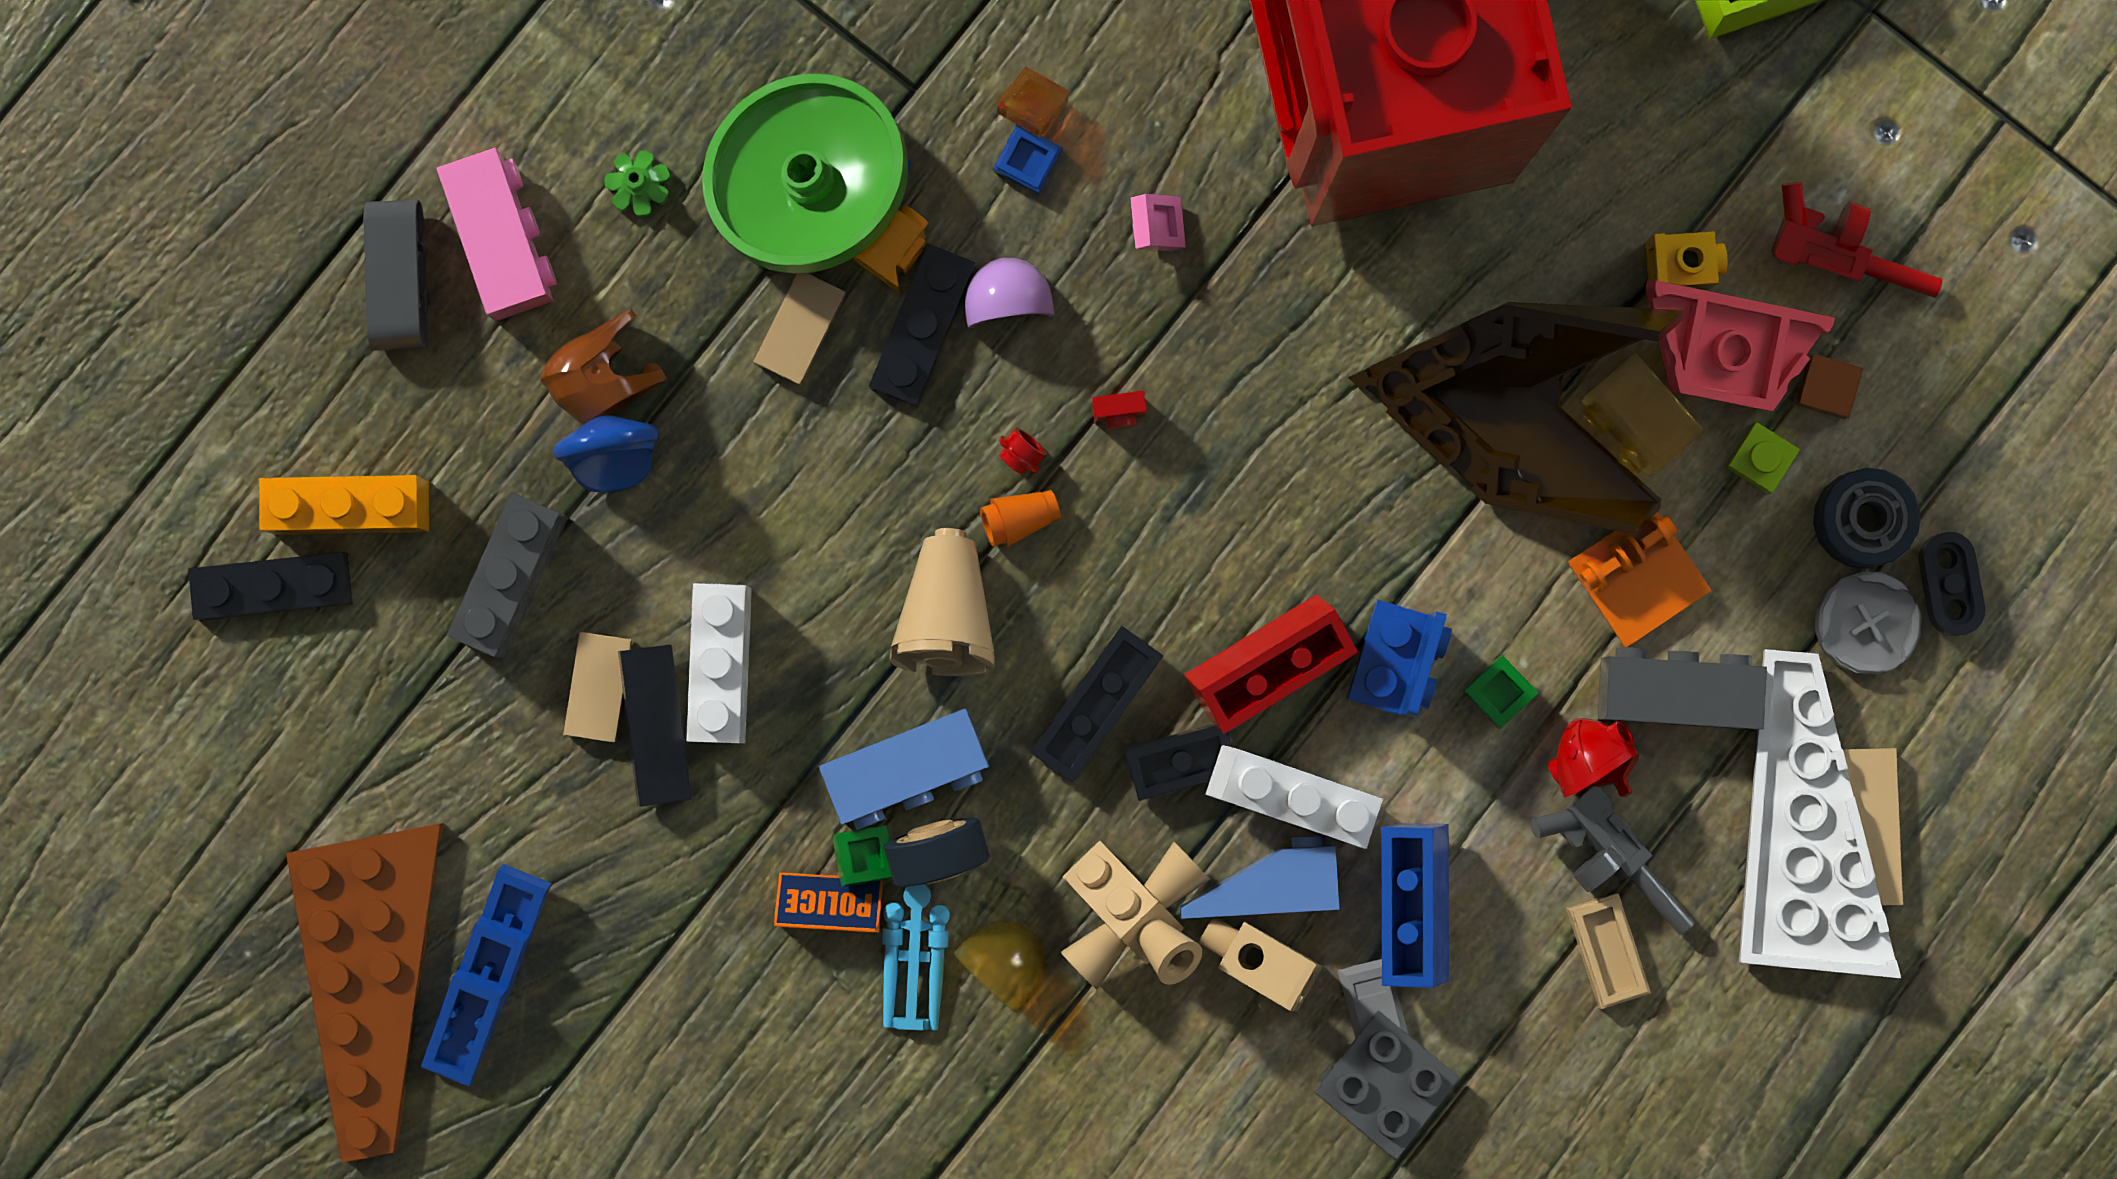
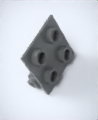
M1378 1010L1335 1066L1331 1065L1319 1079L1321 1084L1314 1093L1394 1160H1397L1460 1077Z

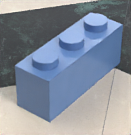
M965 708L819 766L841 825L853 821L856 830L886 819L882 810L886 807L902 802L905 811L934 800L931 790L947 783H951L955 792L981 782L983 779L980 771L990 766L968 710Z

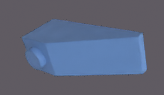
M1322 836L1291 837L1292 847L1279 848L1181 904L1179 906L1180 917L1185 919L1339 910L1336 846L1323 845Z

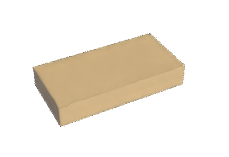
M797 273L753 362L802 386L847 295L846 292L808 273Z
M579 632L563 735L609 742L618 741L624 703L618 651L632 649L633 640Z
M1619 893L1609 894L1566 908L1598 1008L1604 1009L1651 994Z

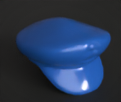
M598 416L556 443L553 453L556 460L563 462V465L571 471L575 480L586 490L600 493L619 491L641 483L648 475L654 445L659 440V430L655 426L616 416Z

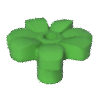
M640 151L635 162L625 153L617 156L614 164L619 173H609L605 176L604 180L607 190L617 192L612 198L613 206L623 212L632 204L634 212L638 217H646L651 215L652 212L650 201L664 205L668 200L669 192L660 184L668 182L671 178L670 171L666 165L660 164L653 167L655 158L648 151Z

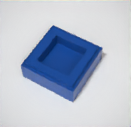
M1016 124L993 167V172L1039 195L1063 147Z

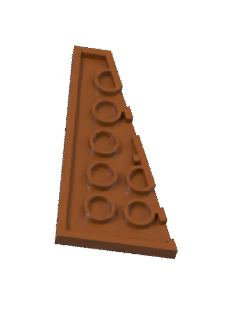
M444 823L286 853L341 1163L396 1152L398 1148L406 1087H404L408 1057L412 1050L414 1036L412 1029L415 1008L419 1001L429 931L428 917L432 890L435 889L437 875L435 868Z

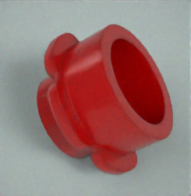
M1016 427L1007 438L1003 435L999 438V442L1004 448L999 456L1011 469L1021 475L1026 470L1033 473L1039 472V463L1047 453L1032 436Z

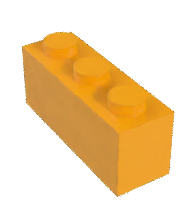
M417 475L259 478V531L273 535L429 532V480Z

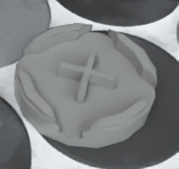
M1862 571L1840 578L1824 592L1816 608L1815 633L1821 650L1835 665L1853 674L1877 675L1894 669L1912 655L1921 637L1922 616L1918 604H1915L1913 597L1909 593L1910 591L1901 581L1885 573Z

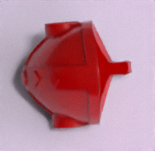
M1576 718L1565 727L1566 729L1560 740L1557 757L1548 763L1550 773L1560 785L1563 797L1567 798L1592 786L1599 787L1611 784L1616 786L1620 797H1627L1632 794L1627 777L1638 761L1639 754L1633 747L1634 739L1629 728L1621 721H1616L1610 726L1587 718Z

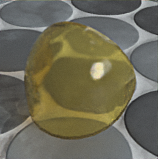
M1000 920L989 922L977 928L954 951L959 961L991 993L1017 1014L1032 1000L1045 978L1047 962L1041 941L1027 927L1013 921Z

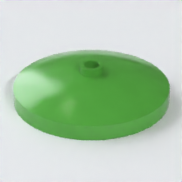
M815 73L789 76L769 83L751 93L736 105L722 121L710 142L704 161L702 176L704 200L708 213L718 231L728 244L745 259L766 269L784 273L821 271L835 267L857 256L875 242L889 226L901 205L906 190L908 154L902 133L891 113L882 101L865 87L851 80L829 74Z

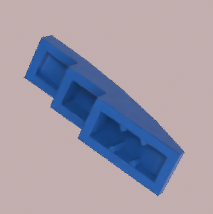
M503 864L498 869L482 916L473 928L460 968L452 977L421 1067L464 1085H471L508 999L552 883L506 864Z

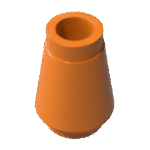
M1052 490L1042 493L1035 492L991 498L990 505L980 508L982 524L987 538L993 547L1004 544L1008 548L1051 524V522L1061 519L1060 509Z

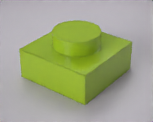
M1755 422L1750 426L1725 468L1770 495L1774 493L1801 449L1758 422Z

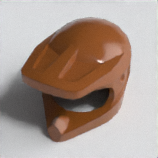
M632 309L622 312L590 333L579 336L560 347L549 358L542 370L540 382L548 389L555 403L581 425L598 416L611 415L668 380L663 370L656 363L646 364L642 374L627 377L615 375L610 369L609 362L623 349L614 340L632 324L637 316Z

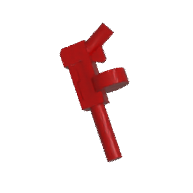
M1792 182L1781 185L1785 219L1781 222L1771 249L1775 258L1797 266L1799 261L1860 282L1863 274L1933 298L1937 297L1942 286V278L1872 255V249L1860 245L1869 223L1870 208L1849 201L1838 218L1833 235L1815 230L1824 221L1825 215L1805 207L1803 183Z

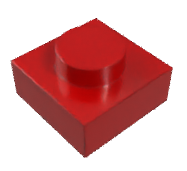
M1144 390L1092 397L1094 423L1105 422L1106 430L1126 429L1137 426L1136 418L1145 417L1147 412Z

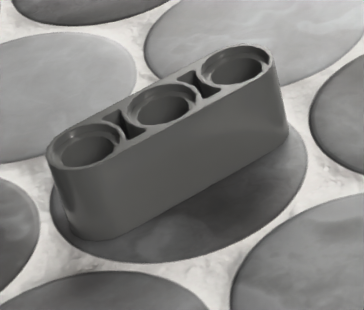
M420 200L366 202L364 205L363 223L366 317L370 348L372 351L426 348L428 342L425 223L422 204Z

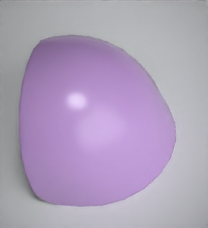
M1017 258L992 260L983 265L973 275L967 286L965 312L968 328H974L975 325L985 321L1016 315L1043 314L1049 315V317L1055 316L1053 298L1048 282L1035 266L1025 260Z

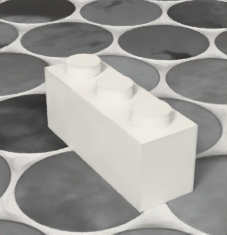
M693 583L686 741L744 744L746 742L752 588L746 585Z
M1225 745L1221 746L1205 794L1367 849L1383 801L1382 798Z

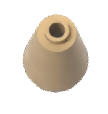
M941 528L935 530V536L924 539L890 648L889 660L894 666L916 672V663H921L932 667V675L937 676L979 675L986 673V665L990 668L994 667L995 653L976 543L966 538L965 531L955 528Z

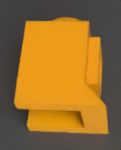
M904 204L897 211L895 217L881 236L867 249L855 256L853 260L900 294L898 274L902 272L906 275L925 250L926 241L924 238L926 236L924 229L928 225V221Z

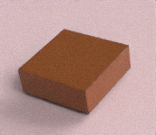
M1817 354L1810 355L1796 405L1842 419L1849 418L1863 368Z

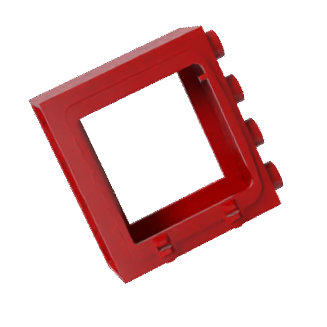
M1249 0L1288 172L1294 188H1303L1311 227L1514 183L1572 108L1547 0Z

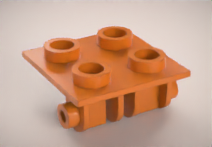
M1659 512L1637 534L1614 530L1567 562L1624 647L1630 646L1712 591L1675 537L1678 530L1668 516L1662 518Z

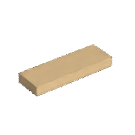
M1896 748L1842 749L1870 853L1881 905H1903Z

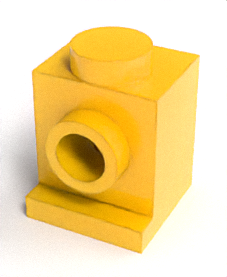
M1715 231L1665 235V233L1654 234L1645 242L1648 280H1657L1703 290L1713 288L1719 283L1718 275L1726 274L1727 272L1726 246L1724 243L1716 244ZM1691 250L1697 253L1698 267L1691 268L1684 263V251Z

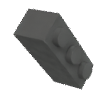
M511 492L446 636L493 657L505 659L569 517Z
M1616 647L1615 657L1601 658L1597 720L1764 730L1767 666H1752V656L1720 654V663L1699 662V652L1668 651V659L1660 660L1647 659L1648 649Z

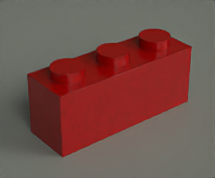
M1316 594L1185 673L1184 676L1206 716L1225 734L1354 656L1358 651L1336 610Z

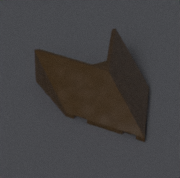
M1507 302L1354 373L1348 378L1362 391L1368 389L1388 408L1386 413L1446 468L1452 466L1473 486L1471 491L1485 504L1637 534L1660 510L1661 498L1560 407L1563 375L1640 340L1645 339L1659 342L1683 321L1684 310Z

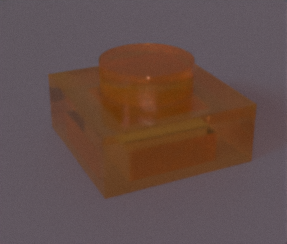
M1025 66L998 100L997 114L1041 137L1068 103L1069 90Z

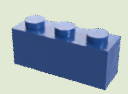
M1395 823L1381 827L1382 986L1434 988L1449 981V824Z

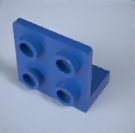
M1376 600L1346 700L1402 717L1417 716L1419 710L1423 708L1428 709L1437 683V679L1429 677L1432 664L1438 657L1443 659L1452 633V628L1444 626L1447 614L1435 611L1427 615Z

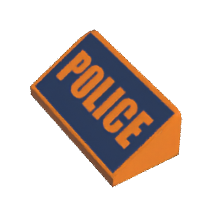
M779 872L774 926L879 932L881 931L884 880L841 888L839 876Z

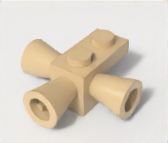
M1098 841L1062 876L1105 922L1061 951L1071 965L1095 989L1098 990L1127 946L1146 964L1150 962L1159 980L1167 985L1176 984L1186 979L1199 965L1202 958V947L1181 933L1184 927L1166 908L1209 881L1210 878L1175 842L1172 843L1144 885L1101 841Z

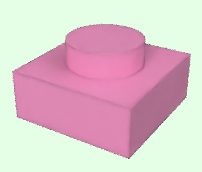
M1142 194L1130 198L1135 249L1174 251L1186 248L1180 196Z

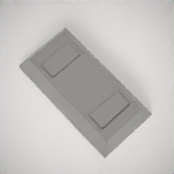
M1382 959L1338 970L1355 1039L1378 1010L1408 1034L1396 986H1382Z

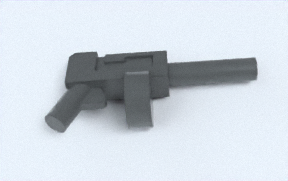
M1592 786L1583 790L1560 812L1536 817L1531 820L1532 831L1537 839L1560 833L1573 848L1580 847L1585 840L1595 851L1573 874V877L1586 892L1594 890L1613 874L1620 881L1630 878L1679 935H1682L1694 925L1695 921L1645 865L1653 855L1619 816L1609 808L1613 802L1600 787Z

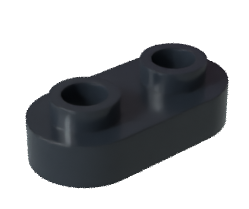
M1944 532L1936 534L1924 542L1918 559L1928 616L1932 625L1939 632L1949 636L1966 635L1975 631L1985 617V602L1975 549L1972 543L1959 533ZM1940 550L1948 551L1952 557V563L1947 569L1942 568L1937 562V555ZM1950 601L1957 602L1961 607V614L1956 620L1951 619L1946 612L1947 604Z

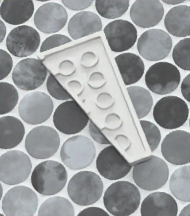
M1765 649L1763 651L1762 666H1767L1764 730H1757L1739 962L1901 978L1889 936L1885 912L1882 909L1860 814L1851 788L1846 759L1839 741L1833 717L1834 712L1819 654Z

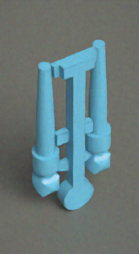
M921 884L906 887L904 891V901L911 908V920L901 921L904 917V908L899 903H889L884 908L883 914L885 921H887V927H883L882 944L885 945L883 1027L904 1030H938L943 985L945 948L948 947L949 931L945 930V924L949 921L950 913L946 906L935 905L929 913L931 923L922 921V908L926 907L930 902L931 891L928 885ZM903 929L910 931L909 950H899V945H903ZM928 930L927 946L931 947L930 951H920L921 931ZM898 961H908L906 1017H894ZM919 962H930L929 1019L916 1018Z

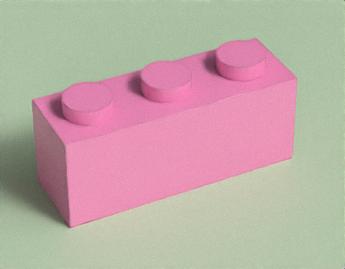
M495 147L437 167L436 169L486 315L494 321H498L553 302L549 287L557 285L555 274L546 255L539 257L533 238L539 237L540 232L531 208L522 209L516 190L524 188L514 159L505 160V157Z

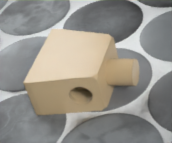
M1213 917L1199 942L1202 946L1223 957L1218 967L1220 970L1289 1011H1299L1324 967L1246 922L1238 930L1219 918ZM1252 947L1257 948L1264 954L1263 962L1258 968L1250 966L1245 960L1248 950Z

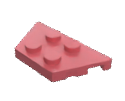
M1647 280L1646 284L1650 308L1684 310L1683 321L1659 341L1672 393L1758 410L1774 411L1786 394L1790 380L1799 375L1810 358L1807 356V353L1821 333H1828L1834 325L1835 317L1657 280Z

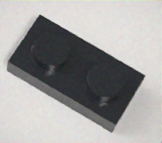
M1213 723L1124 748L1138 801L1210 781L1221 746L1232 747L1229 733L1223 734Z

